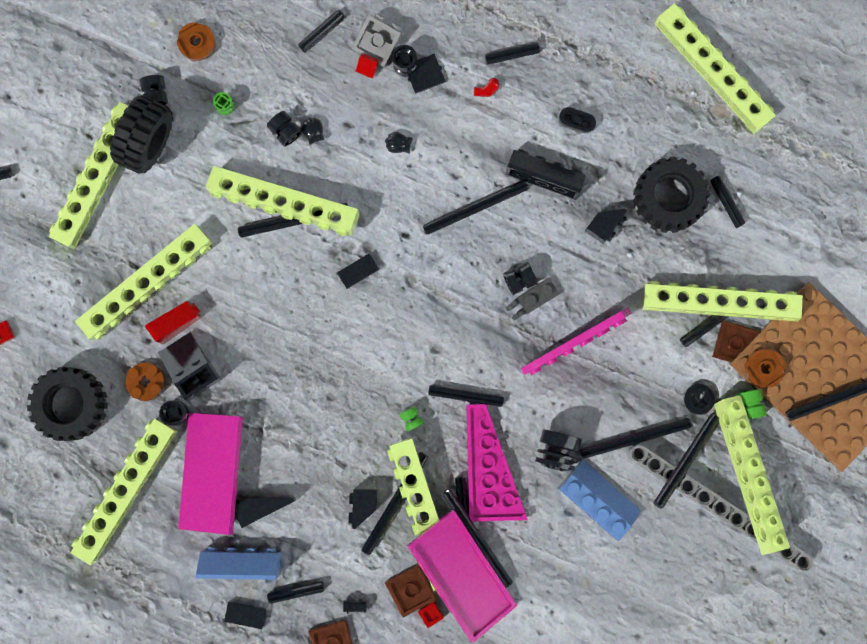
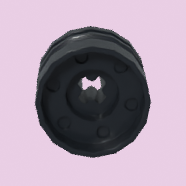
M543 429L540 442L548 446L547 449L537 450V452L544 453L545 458L536 457L535 462L540 463L544 467L559 471H574L575 466L567 465L568 460L577 462V458L569 455L570 451H579L582 439Z

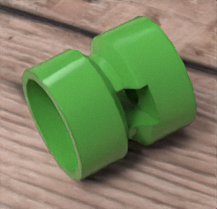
M761 389L736 394V396L741 395L748 419L767 416L765 405L761 404L763 400Z

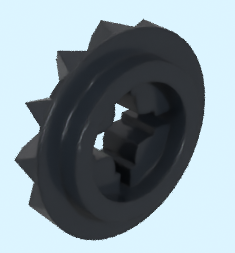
M695 384L689 387L683 398L685 407L691 413L697 415L708 413L715 403L713 391L703 384ZM703 393L702 400L704 403L696 404V399L692 395L699 396Z

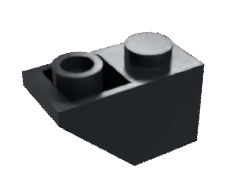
M618 209L597 213L585 232L602 244L606 240L610 242L616 234L613 230L617 225L621 227L627 219L624 216L627 210Z
M354 488L353 493H350L349 504H352L353 508L352 512H349L348 524H352V529H356L377 509L378 489Z

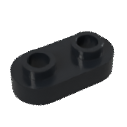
M571 107L564 108L559 114V122L562 126L584 134L591 133L596 126V119L593 115ZM565 116H570L571 121H566ZM583 122H588L589 127H584Z

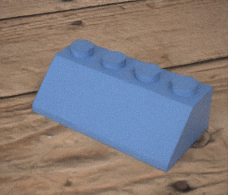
M583 459L576 465L575 470L571 471L557 487L617 541H620L632 527L641 511Z
M206 547V550L200 552L196 578L276 580L280 576L281 551H276V548H264V551H257V548L248 547L245 548V551H237V547H226L225 550H218V547Z

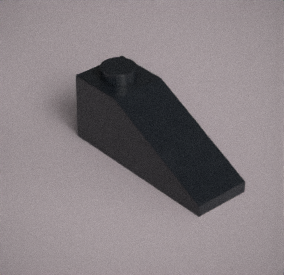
M244 496L236 500L235 516L241 528L295 502L296 498L251 497L246 499Z

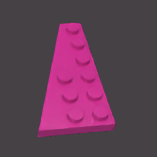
M628 307L527 364L521 368L523 374L526 375L530 372L532 376L541 370V365L546 363L549 366L558 361L557 356L563 354L565 357L574 352L573 347L578 344L580 347H583L594 340L592 336L596 335L599 338L611 331L610 326L613 325L616 328L627 322L626 317L632 314L631 310Z
M486 404L466 405L470 519L472 522L528 520Z

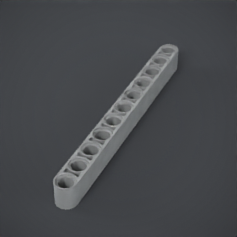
M633 445L628 450V457L631 461L665 483L668 480L666 477L667 471H674L676 468L642 445ZM637 448L642 451V456L639 459H636L633 455L634 450ZM652 459L658 461V467L654 470L650 468V461ZM687 474L684 475L675 490L758 544L755 533L750 534L748 531L749 526L752 524L749 515ZM688 480L691 487L688 491H684L682 485ZM705 491L707 498L701 502L699 494ZM721 502L723 504V510L718 513L715 509V506L717 503ZM735 513H738L740 517L737 523L732 521V516ZM788 542L790 548H788L789 551L786 555L783 556L781 551L772 553L801 571H808L813 566L812 557ZM803 556L805 563L799 566L798 560Z

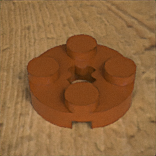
M192 22L180 29L177 46L182 55L190 61L204 60L215 51V37L208 26ZM193 38L201 39L198 46L192 45L194 42Z
M769 349L757 350L745 362V373L748 380L759 388L774 387L784 377L785 362L781 355ZM762 364L769 365L767 374L761 371Z
M139 363L127 372L125 380L127 391L132 398L140 401L154 400L165 387L164 373L151 363ZM145 376L146 379H150V383L147 384V387H144V385L141 384V381Z

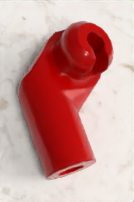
M491 78L485 87H474L473 96L491 97L500 86L498 79Z

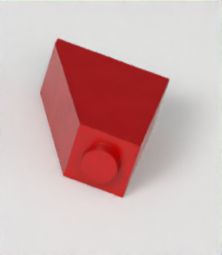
M185 301L146 324L145 328L155 342L165 344L201 319V316L198 314L201 311L195 303L191 304V302Z

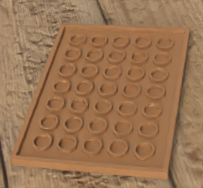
M807 282L797 292V295H803L802 318L798 322L770 320L758 335L729 363L755 390L761 389L763 398L787 421L786 411L867 381V337L810 282ZM769 349L781 355L785 362L784 377L779 384L774 387L759 388L748 380L744 364L753 352ZM762 364L761 371L767 374L769 365ZM867 393L788 422L840 472H843L867 447Z

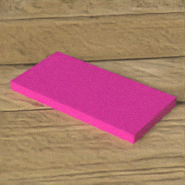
M199 413L188 414L178 529L233 535L243 417Z
M454 510L449 511L406 545L470 642L474 643L517 607V604Z

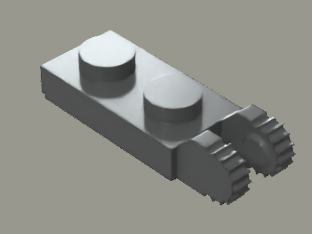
M550 278L519 296L517 300L505 308L508 311L515 308L518 304L522 306L523 310L511 317L515 321L559 295V292Z

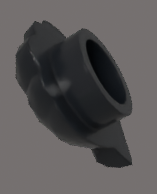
M308 117L306 121H303L301 130L308 139L309 145L325 140L322 135L323 126L319 119Z
M392 132L385 139L386 148L391 153L405 152L409 154L413 138L406 137L399 132Z

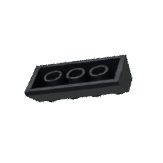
M518 149V151L513 150L505 175L521 181L525 180L527 183L574 200L578 198L586 176L582 174V171L575 168L569 170L558 162H547V159L542 156H530L527 151Z

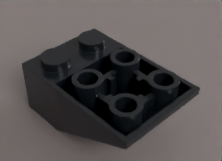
M191 332L158 352L172 381L186 401L192 400L222 380Z

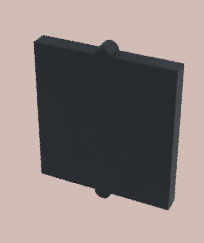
M435 54L417 60V69L408 76V82L411 83L415 94L446 83L441 71L442 66H439Z

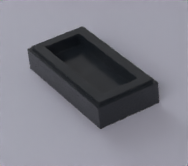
M369 253L340 270L337 274L346 289H349L379 271V268Z
M228 602L224 622L263 629L267 609Z

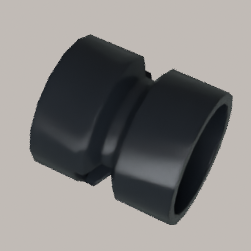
M400 45L395 48L392 54L394 71L401 77H408L417 69L416 51L409 45Z
M148 75L140 78L141 91L144 92L142 96L151 98L164 105L168 104L167 93L163 91L166 88L164 76Z
M286 111L276 114L266 125L273 135H278L277 139L283 147L292 144L302 134L299 126L296 123H291L292 118Z
M528 262L517 266V270L512 268L503 273L505 282L512 295L523 291V287L528 289L538 284Z
M171 400L165 402L160 407L159 417L166 425L178 426L188 420L190 412L184 402Z

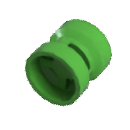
M220 92L214 96L213 104L220 114L229 115L234 111L235 104L228 93Z
M416 406L399 414L401 420L405 422L407 432L424 424L423 419L418 415L419 411Z

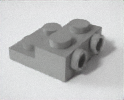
M375 13V15L367 16L352 49L360 54L364 53L378 59V64L386 67L404 32L400 31L402 27L393 22L389 25L384 22L385 17Z

